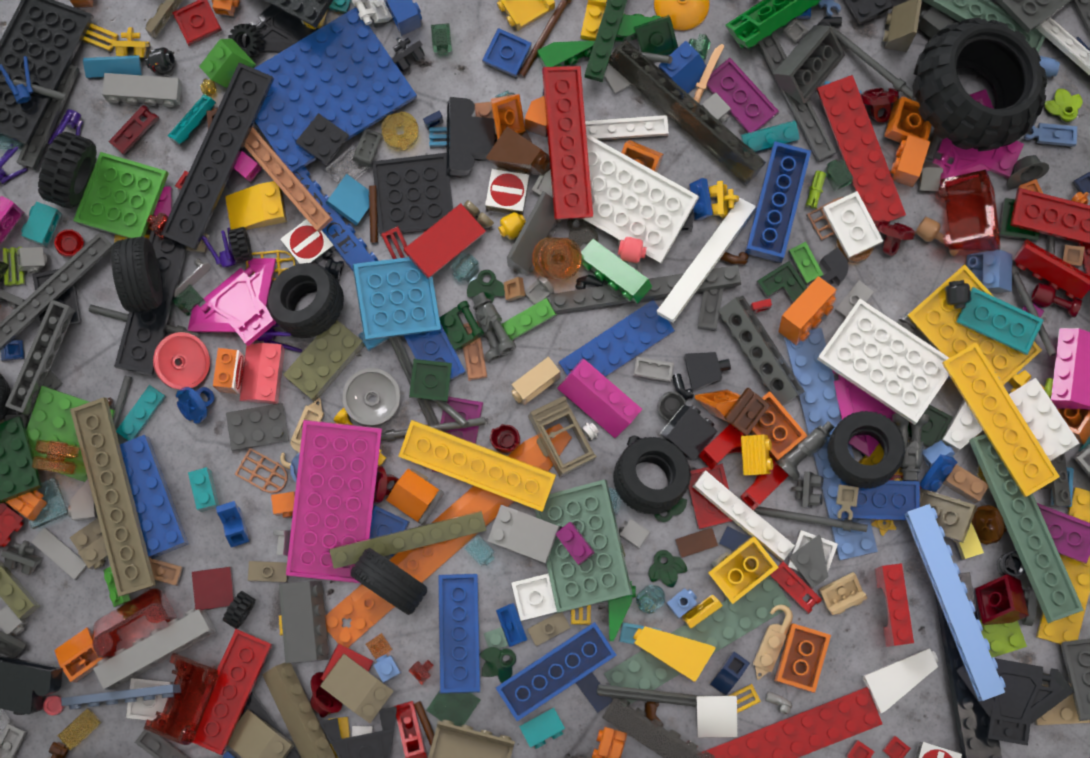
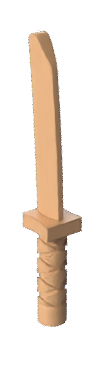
M723 44L715 48L700 82L696 84L697 90L688 111L691 114L696 113L703 92L707 90L706 85L724 49Z

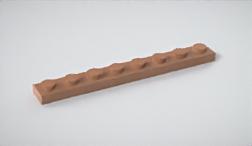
M252 126L244 144L245 148L316 231L320 232L333 220L332 217Z

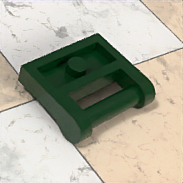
M467 301L460 302L457 307L439 317L440 324L455 351H459L484 335V331L481 327L479 328ZM462 312L472 329L471 334L468 333L459 316Z

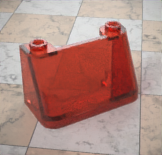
M986 169L941 179V187L938 188L939 195L946 202L948 231L943 236L945 247H948L950 250L968 251L1001 250L995 192Z
M150 589L94 623L93 649L98 658L108 657L110 659L114 657L117 645L122 641L118 631L145 616L151 623H159L163 620L168 623L177 618L168 599L161 590Z
M173 653L169 662L175 665V670H172V674L177 675L174 684L180 685L181 693H174V697L168 698L163 712L157 711L155 714L157 717L154 720L147 719L144 729L176 743L189 745L196 738L197 730L213 688L218 681V672L215 668L195 659Z

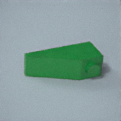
M630 581L633 595L608 601L609 642L614 641L632 603V598H636V586H632V581Z

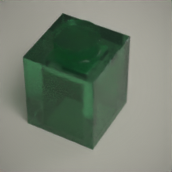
M450 24L431 25L433 51L438 54H446L448 51H452Z
M843 159L829 162L824 171L834 192L851 184L854 179Z

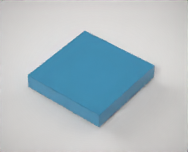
M346 174L326 201V204L357 225L369 209V190Z

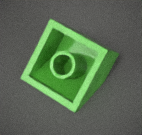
M231 38L220 39L199 67L211 80L227 88L238 63L254 68L256 64Z

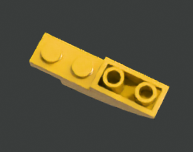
M588 0L580 39L596 40L608 0Z

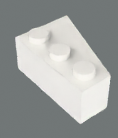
M963 400L941 439L946 446L950 445L955 453L983 430L965 400Z

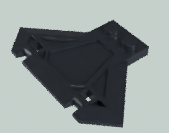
M270 5L257 16L260 19V22L256 24L257 28L261 30L265 27L268 28L265 32L259 33L264 35L261 40H265L264 44H261L264 47L263 50L259 51L282 52L320 28H308L305 24H302L300 19ZM246 34L245 48H248L250 46V37Z
M995 658L998 665L996 671L999 677L1003 678L1006 688H1004L1005 693L984 701H978L965 666L963 665L957 669L958 675L989 716L987 739L1028 746L1030 725L1074 693V690L1058 669L1051 668L1050 674L1043 673L1042 666ZM1042 681L1048 682V687L1042 686Z

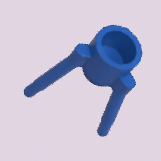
M24 56L27 87L24 84L14 86L6 70L0 64V70L18 104L28 102L31 99L30 94L33 93L27 56Z

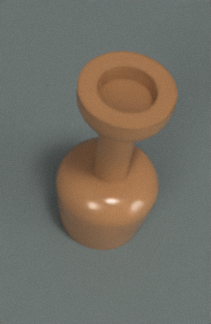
M925 216L915 233L926 242H931L934 238L950 247L949 253L954 257L962 247L964 240H951L939 232L941 228L939 222Z

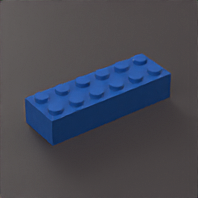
M774 142L745 251L748 255L782 263L811 150Z
M142 435L119 444L149 558L153 559L188 545L187 537L150 438Z
M594 622L497 686L496 690L516 721H519L617 655Z

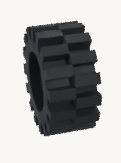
M238 24L234 26V29H231L230 33L232 35H228V38H232L250 58L261 53L259 50L264 48L261 46L265 42V40H261L264 35L259 34L261 29L257 28L256 25ZM244 34H248L250 37V46L248 48H245L242 43Z
M241 227L229 230V241L236 263L252 260L251 244L246 228Z
M240 591L227 608L223 621L235 629L239 628L243 621L246 620L250 610H252L256 599L244 591Z

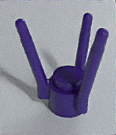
M67 109L61 123L48 141V145L53 142V139L59 133L64 131L65 127L74 129L76 126V135L80 136L83 121L80 120L81 114Z
M12 145L0 158V182L2 184L28 170L24 168L6 177L4 176L6 171L2 166L18 150L17 146Z
M227 228L228 241L225 231H221L225 250L219 253V257L204 234L202 236V240L215 258L216 264H221L222 268L236 264L229 241V230L231 228Z
M276 323L257 340L264 341V343L282 344L272 340H274L275 336H291V333L275 332L273 327H279ZM282 344L285 349L299 353L302 352V349Z

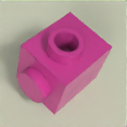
M241 151L233 170L251 183L262 168L257 162Z

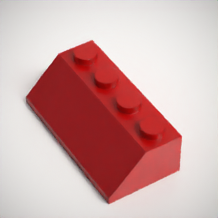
M1027 239L1014 257L1017 267L1024 271L1026 268L1033 272L1032 275L1039 280L1044 278L1050 281V286L1057 290L1062 288L1067 291L1065 294L1072 299H1082L1090 290V275Z

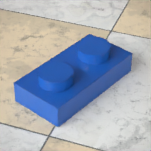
M701 178L690 183V191L699 196L693 207L695 220H703L712 216L713 211L707 179Z
M940 454L921 480L920 486L922 489L937 492L958 463L954 457Z
M514 603L496 610L509 647L526 641L527 637Z

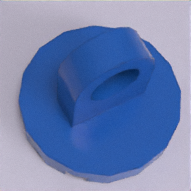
M184 387L176 393V398L179 400L177 401V406L187 420H193V423L197 424L206 419V407L214 401V394L207 387H202L196 391L192 388ZM200 393H203L207 396V402L203 401V399L200 396Z

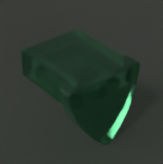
M189 285L172 301L185 315L189 316L192 309L204 299Z

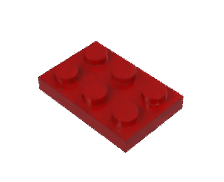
M723 463L717 464L713 469L705 467L690 471L691 480L688 489L698 529L733 521L692 487L702 473L707 471L729 490Z

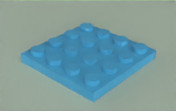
M409 257L353 264L364 341L441 330L433 277L428 279Z

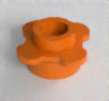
M1078 192L1071 201L1088 204L1089 200L1087 197L1089 193L1085 192L1083 194Z

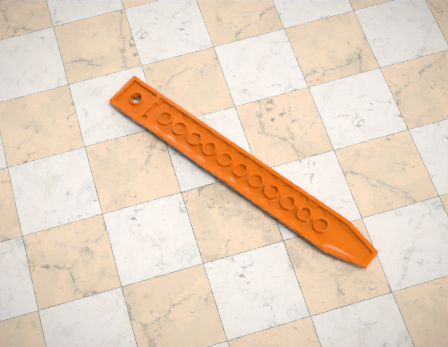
M559 423L547 429L546 432L550 435L551 432H557L563 429V427ZM567 431L556 435L554 438H550L559 456L572 439ZM538 435L524 441L508 455L548 472L553 466L549 456L545 457L537 444ZM473 486L432 523L482 511L485 526H487L496 518L501 505L509 507L515 501ZM478 533L399 552L389 561L423 583ZM361 584L325 615L327 631L337 643L349 648L395 606ZM344 618H350L352 620L350 622V628H348L347 626L344 628L342 627V620Z

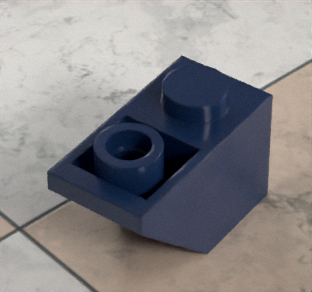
M733 651L710 685L727 696L750 662Z

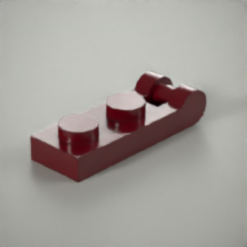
M146 105L141 106L108 142L125 155L141 136L158 121L159 116L151 113ZM142 117L147 118L144 122L140 120Z

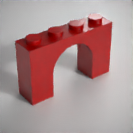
M729 424L698 456L713 469L727 455L732 453L742 454L741 436L744 435ZM773 459L771 473L756 475L755 482L740 496L753 511L789 476Z
M902 563L880 566L875 569L877 589H883L887 603L888 625L883 627L886 647L912 644L914 639Z

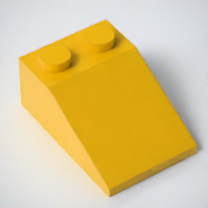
M275 181L257 184L225 196L231 230L241 227L249 230L287 222L282 190Z
M753 536L716 565L708 574L729 601L734 604L779 567Z

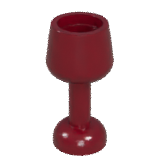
M1041 283L1035 286L1031 295V301L1043 308H1047L1054 303L1067 308L1068 314L1071 317L1075 318L1077 316L1082 300L1074 299L1070 302L1055 296L1056 290L1053 286Z

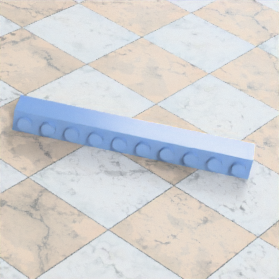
M928 504L908 511L904 514L978 701H984L1005 693V682L996 671L998 669L997 662L994 657L991 658L988 651L990 650L989 642L982 636V625L974 616V605L971 600L968 601L966 593H968L967 587L964 582L960 581L958 576L960 570L958 565L952 561V550L944 541L945 533L936 521L938 518L936 510Z

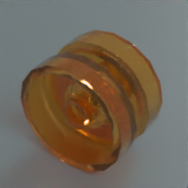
M547 237L539 241L533 252L534 268L540 276L546 279H569L575 276L582 263V253L579 246L574 240L569 238Z
M54 440L36 441L35 450L38 453L47 454V456L33 457L32 468L63 474H75L77 464L73 461L65 460V458H77L80 447Z

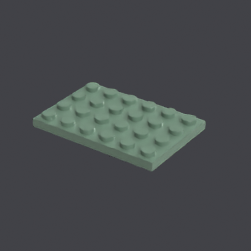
M604 479L549 494L544 511L541 512L535 509L536 518L559 526V530L567 523L573 522L595 552L585 562L578 565L556 536L546 564L557 613L633 595L607 480Z

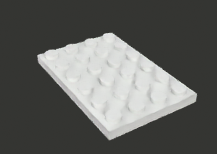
M861 299L858 300L817 358V360L914 425H916L949 376L942 364L949 357Z

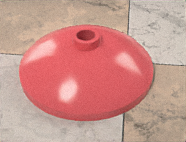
M178 332L166 336L159 342L154 352L153 365L157 376L165 385L180 390L184 387L193 388L205 379L210 367V357L206 346L199 338L189 333ZM176 359L180 361L179 366L175 364Z

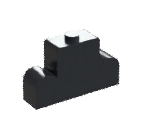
M450 97L447 102L446 175L465 176L469 174L474 166V159L488 160L486 157L497 142V134H494V119L472 117L475 111V104L467 98Z
M0 656V709L13 711L15 715H29L41 711L43 696L60 690L63 668Z

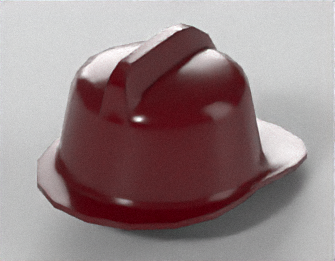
M318 672L310 680L312 690L310 703L313 710L319 713L321 718H324L331 713H338L342 709L343 704L320 687L323 682L320 679L323 672Z

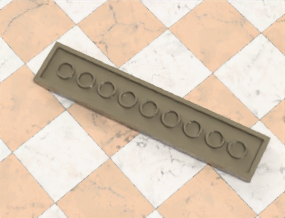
M103 397L72 408L70 411L118 597L156 586L108 399Z

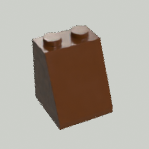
M506 127L486 157L498 168H503L510 172L522 171L526 174L544 176L550 170L549 155L509 127Z

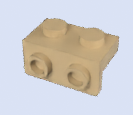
M854 572L819 588L824 604L832 615L841 614L845 609L860 605L867 599Z

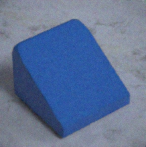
M12 340L1 350V361L24 359L23 340Z

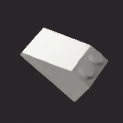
M501 505L487 541L499 547L547 563L556 539V533L560 527Z

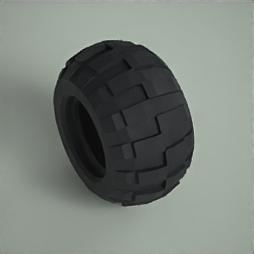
M971 18L944 27L929 40L918 57L913 73L916 77L912 88L913 96L920 104L918 111L925 122H930L935 128L933 132L941 139H950L954 146L968 150L974 148L978 149V151H989L1014 143L1035 125L1046 100L1045 88L1047 86L1045 68L1040 66L1041 57L1035 47L1032 48L1026 41L1027 38L1022 33L1013 31L1008 28L1007 24L996 20L987 21L981 18ZM958 68L972 69L981 74L990 83L996 98L994 109L980 104L965 91L958 78Z

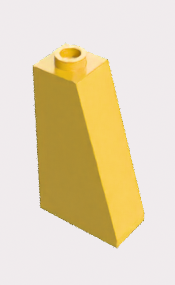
M646 626L643 629L638 628L633 636L636 640L634 642L636 646L693 682L697 680L716 649L712 645Z

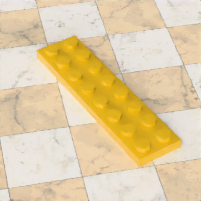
M977 342L942 362L1024 497L1029 496L1060 477Z
M414 420L410 422L398 457L541 512L544 511L556 478V474Z
M1077 487L1073 488L1072 507L1068 508V515L1090 523V491ZM1060 555L1084 610L1051 623L1047 622L1042 611L1036 638L1060 645L1062 642L1078 640L1090 593V557L1087 564Z

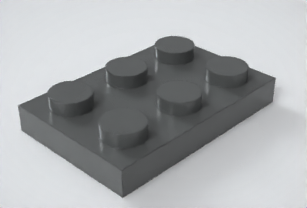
M283 403L226 413L232 451L289 441Z

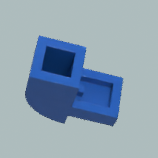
M232 501L217 506V514L223 523L225 537L230 547L250 542L240 507H237L236 502Z

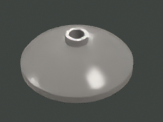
M376 368L363 369L353 374L346 382L342 394L343 405L348 415L356 422L368 426L379 425L388 421L396 413L400 404V390L395 379L387 372ZM371 396L376 397L375 402L369 401Z

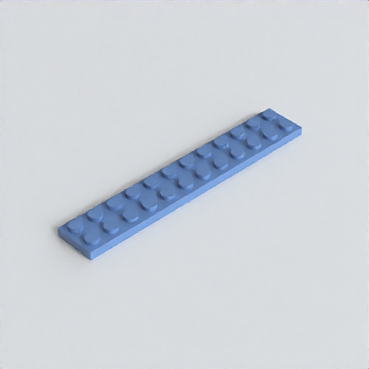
M822 328L810 330L808 338L804 342L800 341L797 345L784 337L792 372L805 391L798 397L808 435L818 426H823L827 421L836 427L842 420L835 391L833 370L817 360L826 347ZM827 437V442L820 450L813 454L817 474L824 478L821 490L828 518L838 519L837 512L840 510V505H836V498L840 479L833 472L828 461L827 447L830 437ZM848 444V450L854 458L852 446ZM851 519L855 523L867 524V532L851 530L850 532L844 531L843 528L830 526L834 543L838 544L836 551L839 561L878 552L870 519Z

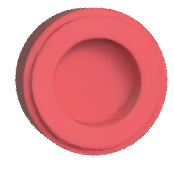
M53 695L45 699L43 709L48 715H58L63 711L64 706H62L61 697Z

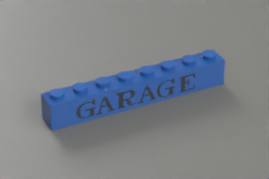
M303 167L294 173L295 176L332 217L333 220L322 231L353 271V264L379 261L373 252L369 254L365 249L367 245L361 237L359 239L356 238L354 235L356 231L351 224H345L342 220L345 217L326 204V201L329 199L328 195H322L320 192L322 188L316 180L313 182L310 180L308 170Z

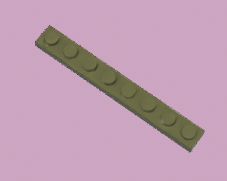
M482 511L331 548L329 551L333 567L336 569L355 564L359 561L360 556L363 555L364 550L368 548L373 549L382 556H387L487 530Z

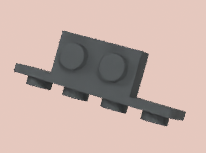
M1064 453L1051 461L1060 477L1039 489L1052 488L1054 506L1071 505Z

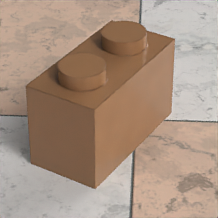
M957 464L942 483L974 504L982 499L989 487L986 482Z

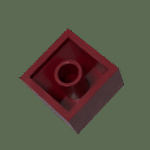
M1006 574L975 588L983 625L1013 623L1029 616L1021 580Z

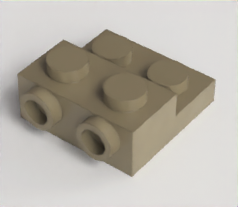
M97 518L69 537L88 569L92 570L101 568L105 564L104 561L108 559L101 527Z

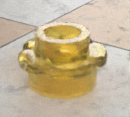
M203 79V83L200 84L202 93L212 96V94L216 93L215 82L211 79Z

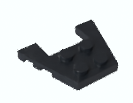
M397 707L381 709L379 711L382 731L342 739L338 718L320 721V725L338 758H390Z

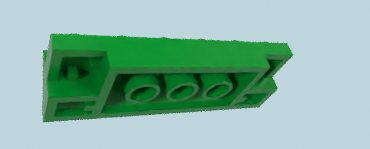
M762 0L725 26L741 49L743 47H753L763 38L770 36L778 28L787 25L795 17L801 16L807 9L816 6L821 0Z

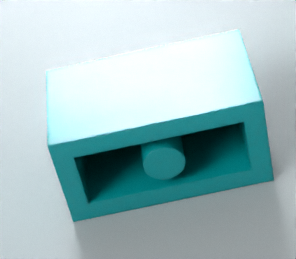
M36 201L29 211L30 217L27 223L22 227L21 236L27 241L47 248L62 213L56 208Z
M206 467L188 472L196 509L203 512L220 506L211 470Z
M555 708L519 726L529 747L534 746L535 749L545 745V739L552 737L554 740L563 735L562 730L565 729Z

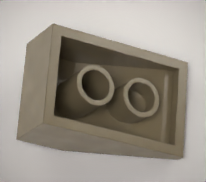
M922 0L906 1L893 7L891 13H887L885 24H888V31L885 30L883 35V42H886L885 49L902 52L908 51L917 33Z
M344 653L320 685V687L368 723L372 722L393 693L391 687Z
M247 709L238 721L228 746L242 758H286L295 744Z

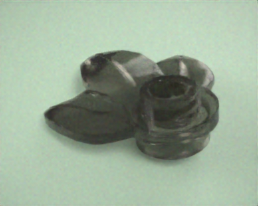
M568 219L569 241L575 248L579 249L583 242L588 244L592 239L599 242L598 234L594 229L596 226L584 219ZM573 223H579V227H575Z

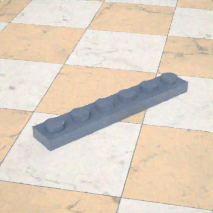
M171 684L61 698L62 706H69V710L81 709V705L88 704V707H98L101 702H106V705L118 704V700H125V703L137 702V698L142 697L143 701L155 700V696L162 695V698H172L174 693H181L180 685Z

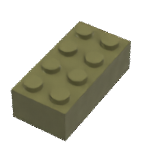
M337 320L327 331L317 335L283 375L314 402L320 398L365 345L361 339Z

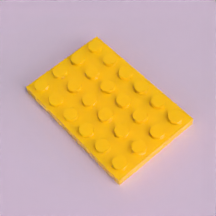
M964 264L914 308L907 317L938 351L949 358L977 342L1004 385L1037 356L1042 349L1034 341L1028 355H1025L956 323L962 308L954 309V305L947 304L945 287L949 285V282L964 280V283L970 285V291L974 287L993 296Z

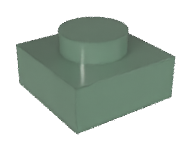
M502 627L483 633L488 648L496 647L501 649L508 646Z

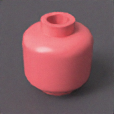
M625 237L624 240L620 241L618 255H620L623 261L638 263L640 258H645L647 247H643V240Z

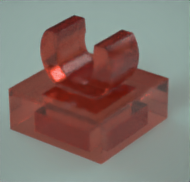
M161 212L158 213L157 217L149 215L147 222L151 223L150 228L157 236L164 237L161 235L168 216Z
M429 660L423 665L417 661L409 671L423 685L430 678L431 675L428 671L434 665Z

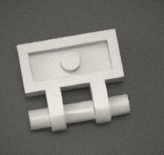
M351 0L353 5L357 7L358 15L365 25L372 23L370 17H372L375 23L389 22L393 18L384 0Z

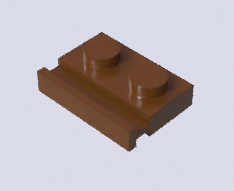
M746 388L724 419L730 422L744 436H748L770 405L758 394L754 393L752 389Z

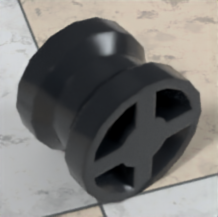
M328 258L325 268L335 279L339 280L343 272L344 262H336L332 258Z

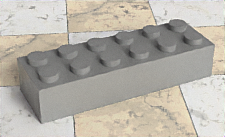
M195 608L185 613L186 617L173 619L167 623L168 627L155 629L150 632V637L146 639L140 638L132 643V647L128 649L124 647L116 651V656L110 659L106 657L98 661V666L94 667L93 670L103 689L114 690L130 681L131 678L139 676L217 632L207 612L200 609L196 610Z

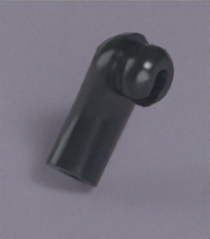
M824 17L817 25L842 26V17Z
M586 275L576 280L577 284L575 287L578 290L585 289L586 285L589 284L599 287L603 286L604 280L601 281L593 275Z
M681 374L673 375L672 379L675 390L685 400L692 399L694 397L693 390L691 388L685 390Z

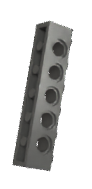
M744 296L734 298L719 309L721 319L728 324L732 336L738 340L743 353L751 360L752 367L762 377L763 384L769 388L782 406L805 392ZM738 316H740L742 319L741 324L737 320ZM748 331L752 334V340L748 338ZM758 348L762 350V356L759 355ZM769 364L772 365V367H773V372H771V371L769 370V368H768V365H769ZM779 380L783 382V388L779 386Z
M51 300L6 402V407L30 416L41 386L44 384L75 310L70 306Z

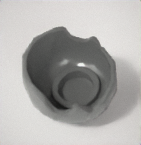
M666 392L658 400V413L665 420H671L679 409L686 405V401L678 392Z

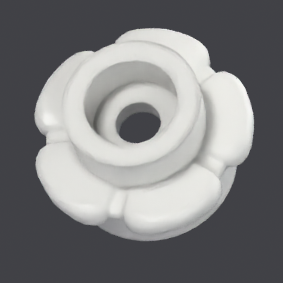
M586 422L585 426L581 428L584 435L590 441L593 438H598L597 433L599 431L593 423L589 425Z

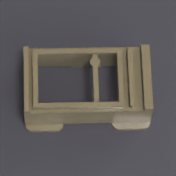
M565 396L531 411L528 415L539 437L537 444L545 457L549 456L559 477L593 462L597 457L580 428ZM565 416L570 425L548 435L544 426ZM572 428L585 454L563 465L550 438H554L556 435Z

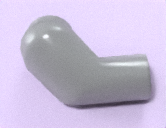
M767 692L765 701L781 706L779 710L783 714L790 713L792 708L790 701L778 694Z

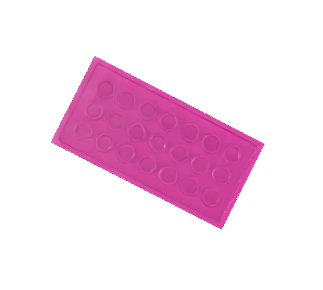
M303 420L286 576L360 583L351 577V569L353 566L355 567V564L334 569L329 549L369 539L382 428Z

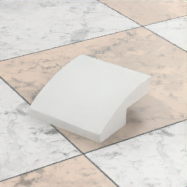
M697 696L698 738L737 737V696Z

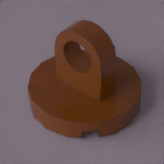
M991 505L980 506L976 509L972 525L980 543L986 545L997 543L1002 538L1003 533L1007 531L1000 511Z

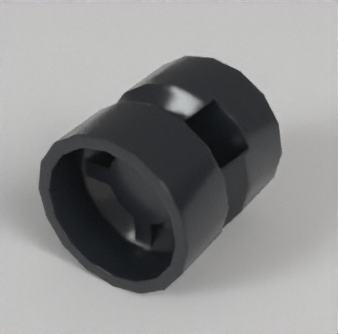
M1017 551L1005 553L997 560V570L1002 576L1008 574L1012 577H1017L1025 573Z

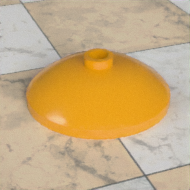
M654 0V10L656 16L664 17L669 15L674 30L688 31L696 28L705 20L709 11V0H685L683 2L680 0Z

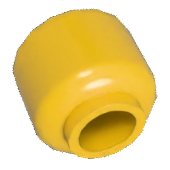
M512 212L500 219L498 230L502 237L506 236L509 240H513L520 234L526 220L521 213Z

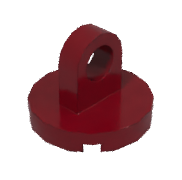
M884 88L866 90L861 94L863 103L870 105L871 116L874 120L885 122L890 118L891 103L899 99V92L896 89L888 88L889 91H884ZM884 108L883 116L878 117V111Z
M885 220L878 222L877 230L887 235L883 246L884 254L894 256L899 249L901 239H914L915 231L907 225L901 223L890 225V222Z
M381 465L377 467L373 501L376 504L382 502L385 495L390 494L399 480L394 475L386 474L385 469ZM390 481H394L393 487L387 489V484Z

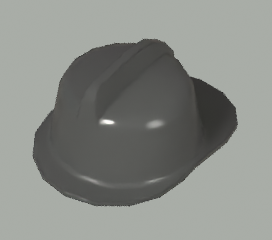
M1036 155L1026 156L1015 163L1014 173L1009 177L1006 185L1012 189L1034 179H1039L1049 171V165L1041 162Z

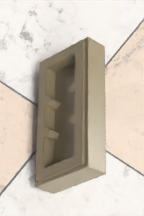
M249 561L248 581L288 582V576H286L287 563Z
M563 612L550 616L527 630L537 647L571 627Z

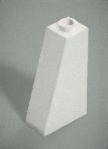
M930 648L922 650L862 676L878 713L885 712L938 667L936 663L938 658L934 651H931Z

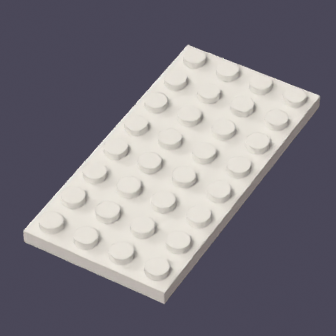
M586 133L593 217L582 219L619 240H624L625 237L643 240V247H647L646 255L662 263L699 196ZM550 169L544 176L540 175L532 190L540 195L544 191L553 198Z

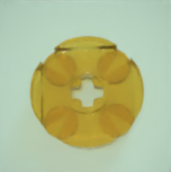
M407 112L388 115L381 126L384 141L394 149H408L417 141L419 136V127L416 119ZM404 127V133L398 135L396 128Z

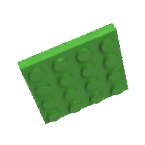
M100 152L73 221L129 239L144 237L169 173L162 169Z
M41 386L26 429L36 466L86 482L88 477L70 409L89 403V401ZM110 409L113 418L116 410Z

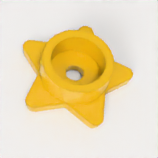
M875 520L871 524L879 528L882 536L888 530L897 529L893 520Z

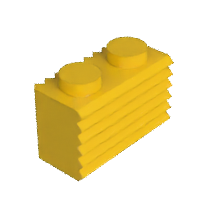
M768 435L741 436L744 476L770 474V470L773 469L772 458H769V450L772 449L771 439H768Z

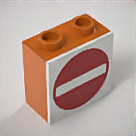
M218 348L213 387L219 392L241 393L245 356L239 350Z

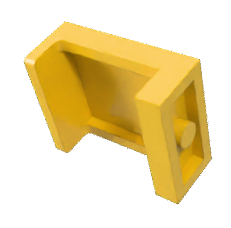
M498 0L497 6L501 12L505 11L508 17L506 19L511 27L514 26L519 31L554 10L555 1Z

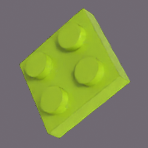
M979 620L983 631H981L982 636L988 640L990 650L988 651L991 658L1027 647L1018 621L1005 624L983 625L982 620Z

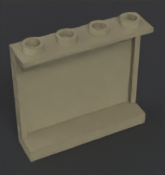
M442 720V722H437L428 758H511L515 741H512V738L505 735L497 737L493 736L492 732L486 730L478 732L474 731L471 726L462 725L459 727L454 725L452 721Z

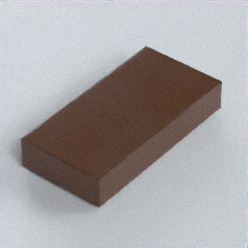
M712 527L675 539L681 558L718 546Z

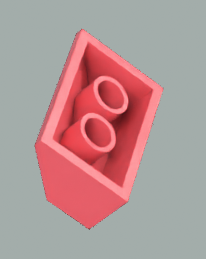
M255 343L246 346L240 401L278 404L285 352L282 344Z

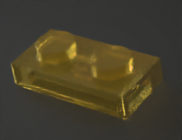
M87 708L57 736L69 750H73L102 722Z

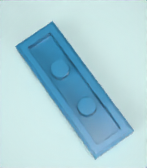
M139 55L83 59L86 78L104 77V73L142 75Z

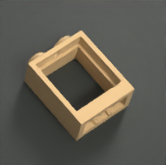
M548 356L512 384L511 392L513 398L518 404L522 402L523 405H526L561 378L560 370Z

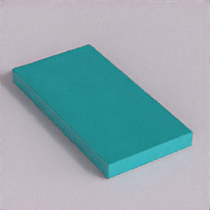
M972 287V300L966 303L965 308H962L956 323L1022 354L1028 355L1044 320Z

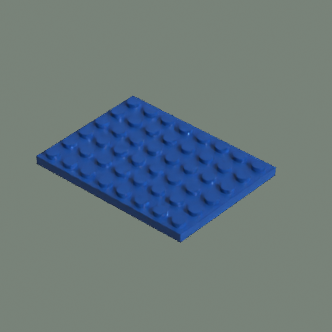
M356 7L254 68L274 78L255 120V124L272 149L293 173L316 160V158L297 146L296 140L318 113L349 134L347 139L349 140L417 98V94L393 62L370 26L365 25L364 21L360 19L359 11Z

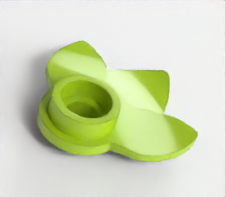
M1059 88L1055 92V100L1045 101L1044 106L1051 115L1060 116L1063 121L1071 122L1077 117L1078 109L1082 107L1083 100L1079 94L1071 96L1070 92Z

